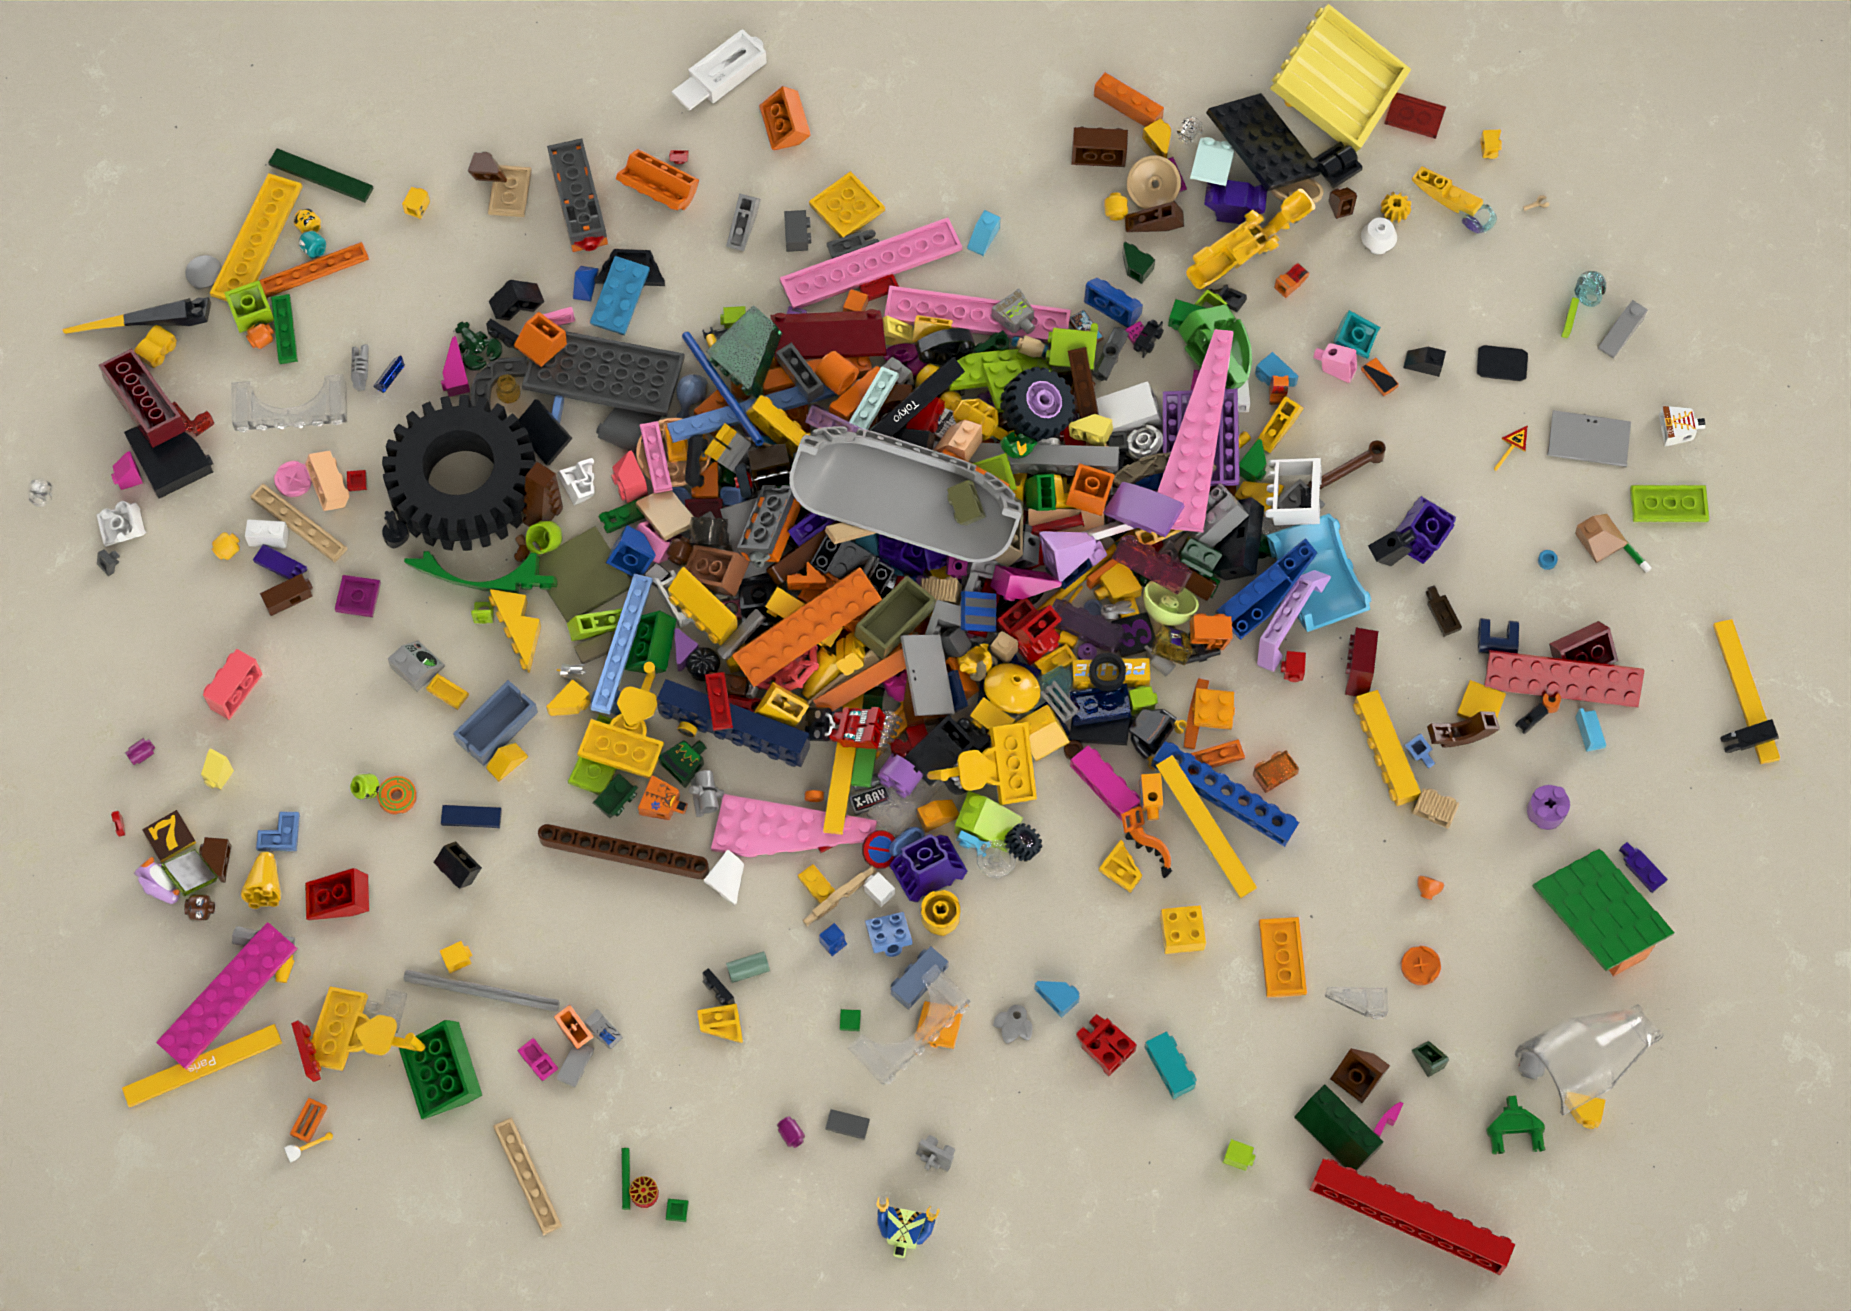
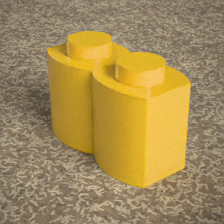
M155 325L137 345L134 352L141 361L155 368L163 363L167 353L175 349L177 340L172 333L159 325Z

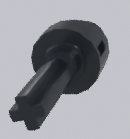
M385 511L384 519L386 524L382 529V535L387 546L394 549L403 545L408 540L409 532L405 523L396 519L394 511L390 513Z

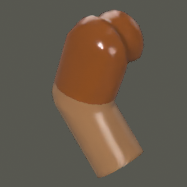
M521 534L515 538L519 548L517 553L514 554V558L518 562H522L523 559L525 560L530 553L526 545V539Z

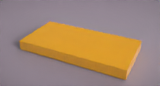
M1299 917L1259 919L1266 997L1306 995L1307 988Z

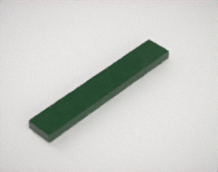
M276 148L268 162L269 166L366 203L374 189L371 184Z

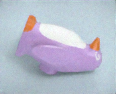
M153 857L149 858L134 872L139 877L138 881L146 894L169 904H174L179 900L181 888L176 889L174 887L169 871L163 865L156 864Z

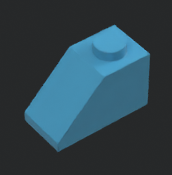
M1273 352L1257 364L1255 371L1258 380L1266 383L1268 386H1270L1273 375L1278 377L1288 375V387L1296 386L1299 377Z
M1037 981L1035 983L1034 990L1061 1018L1079 1003L1080 993L1073 985L1069 986L1066 982Z

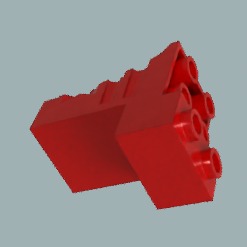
M1028 598L1018 599L996 618V629L999 633L1003 631L1018 641V653L1030 666L1042 658L1048 651L1052 652L1059 646L1060 636L1054 627L1061 622L1062 618L1051 605L1037 611Z

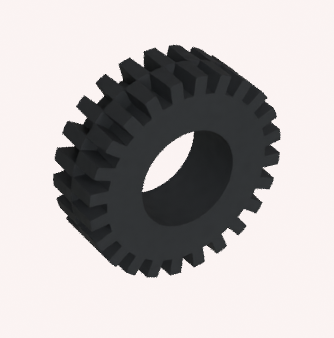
M460 395L459 406H452L449 396L441 397L442 409L436 411L430 401L422 405L424 416L420 418L414 411H411L406 415L408 428L398 424L393 430L396 441L388 439L385 446L388 456H383L382 466L385 472L383 480L392 508L396 511L398 519L407 524L410 533L417 538L422 533L425 543L434 547L437 539H440L444 550L453 551L454 542L460 541L463 551L472 550V540L478 538L483 548L490 546V534L494 532L500 540L509 536L507 524L510 523L516 529L522 524L521 511L523 512V508L527 507V503L524 502V497L527 493L525 491V478L536 463L533 446L530 443L525 427H520L519 420L513 413L507 417L504 406L497 403L491 410L488 399L483 397L478 398L476 406H472L469 395ZM455 452H476L487 457L494 464L488 480L481 487L470 493L461 495L446 494L438 491L428 482L434 466L441 459Z

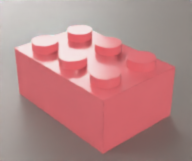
M236 649L234 653L228 656L226 664L216 672L215 679L204 689L203 696L211 710L230 720L263 675L256 659L239 649Z

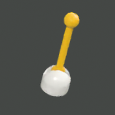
M327 1132L324 1137L301 1147L294 1144L284 1147L290 1163L300 1157L302 1150L322 1141L331 1140L333 1134Z

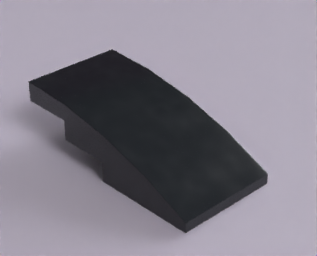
M770 575L743 578L739 586L742 623L755 609H758L766 617V620L745 641V645L781 621V616L774 617L766 612L768 608L765 605L777 587Z

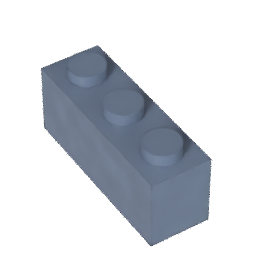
M931 946L928 950H922L914 965L912 963L909 964L904 970L905 974L901 978H896L891 984V995L908 1010L949 967V961Z

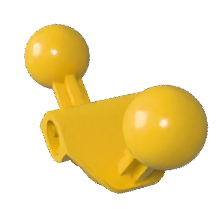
M946 391L940 397V399L945 401V408L953 411V418L956 424L967 420L982 425L983 441L991 436L1002 440L1003 437L1014 432V430L1008 432L999 427L998 410L979 398L962 400L961 395L956 391Z

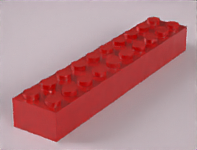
M1322 1159L1309 1189L1310 1191L1497 1275H1501L1507 1267L1516 1245L1511 1242L1510 1238L1505 1236L1498 1237L1492 1234V1231L1488 1228H1478L1470 1220L1464 1218L1460 1220L1454 1217L1453 1213L1447 1210L1440 1211L1429 1202H1420L1409 1193L1402 1194L1391 1185L1377 1183V1180L1371 1176L1366 1175L1364 1177L1359 1175L1355 1169L1339 1166V1163L1333 1159Z

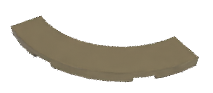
M1171 453L1149 455L1140 458L1139 461L1124 466L1115 474L1112 484L1117 487L1122 482L1135 484L1148 476L1164 473ZM1215 464L1213 466V472L1217 469V465Z

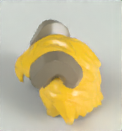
M986 643L975 646L964 656L957 658L958 664H960V671H966L974 681L983 680L986 673L996 666L998 661L987 650L989 645Z

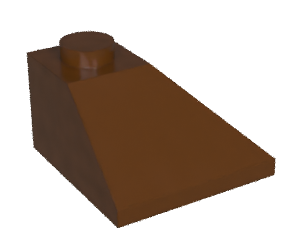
M1351 1048L1330 1080L1363 1103L1380 1082L1390 1065L1374 1053Z

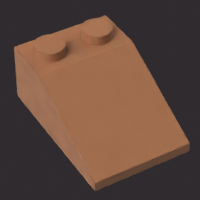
M694 545L685 568L707 589L735 597L750 562L736 552Z

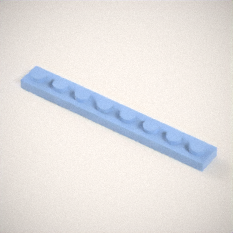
M638 574L633 575L593 698L592 711L609 715L611 713L653 582L651 577Z

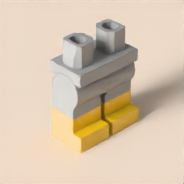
M724 423L715 437L729 446L731 450L713 439L704 453L735 474V467L745 464L748 473L751 474L752 470L747 466L750 462L748 451H753L758 447Z

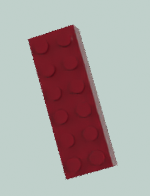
M132 348L99 364L104 380L152 448L186 431L181 415Z

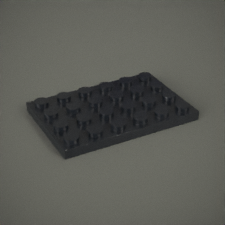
M1262 93L1208 108L1206 114L1266 191L1319 176L1322 172Z

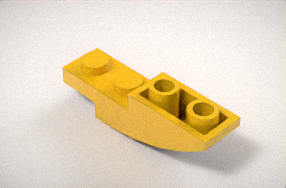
M1423 166L1412 177V181L1426 194L1456 213L1463 211L1474 216L1483 205V199L1452 185V180Z

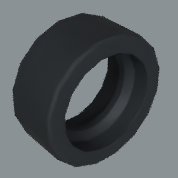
M1102 653L1092 660L1089 678L1097 689L1110 692L1117 690L1123 684L1126 666L1118 655ZM1103 663L1114 664L1119 670V675L1113 681H1103L1097 677V667Z

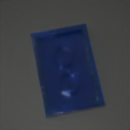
M1127 683L1122 684L1117 690L1110 692L1101 691L1097 688L1070 691V699L1079 710L1072 717L1074 726L1131 718Z

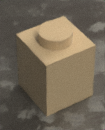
M1003 631L999 633L991 644V655L1003 663H1009L1018 651V641Z

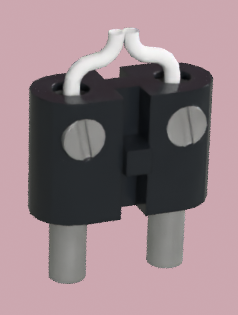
M809 707L803 715L805 721H809V725L805 726V730L802 731L809 733L810 741H829V735L836 724L832 720V710L828 707Z

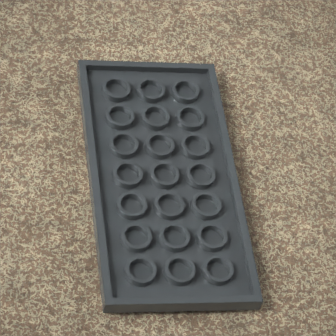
M566 331L567 345L542 367L530 359L522 383V390L553 396L560 395L564 398L667 417L685 354Z

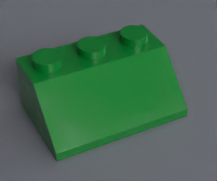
M660 610L642 615L625 670L647 674L644 671V664L652 662L655 665L656 674L666 672L677 619Z

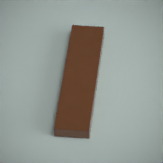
M1087 347L1069 350L1068 356L1080 419L1093 414L1099 415Z

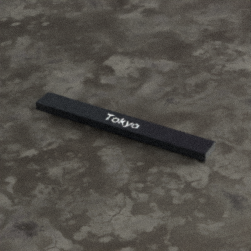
M951 357L869 431L890 437L899 431L965 372L955 357Z

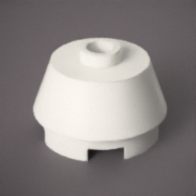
M1375 218L1364 226L1361 232V239L1363 245L1370 249L1371 253L1384 254L1395 246L1397 233L1391 221L1386 218Z
M1145 425V428H1141L1138 431L1134 429L1128 436V451L1138 460L1149 455L1163 453L1162 433L1151 425Z

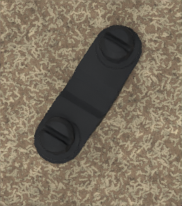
M701 435L690 437L688 441L685 482L691 488L696 486L702 487L704 485L703 480H705L704 476L700 475L699 458L702 451L707 449L708 446L706 444L708 442L706 439H702Z

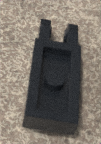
M1773 719L1737 730L1734 733L1725 734L1720 739L1721 742L1738 740V743L1729 745L1724 749L1725 753H1732L1779 739Z

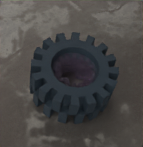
M1025 823L1015 825L1005 835L1004 843H1007L1005 847L1010 849L1008 852L1010 854L1013 853L1015 859L1019 857V861L1024 859V862H1027L1041 851L1042 839H1038L1040 835L1035 833L1036 829L1033 828L1031 830V826H1026Z

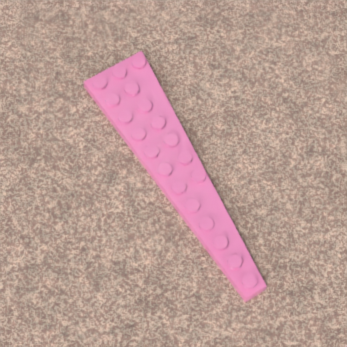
M1214 330L1157 491L1184 503L1185 507L1171 529L1194 532L1204 531L1233 331Z

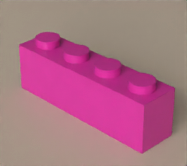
M1088 745L1071 759L1070 767L1121 821V813L1140 805V797L1137 792L1131 791L1126 786V781L1114 773L1113 767L1101 759V755L1096 749H1091Z

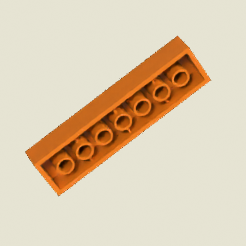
M859 567L732 653V656L753 687H755L880 602L882 598L861 567Z

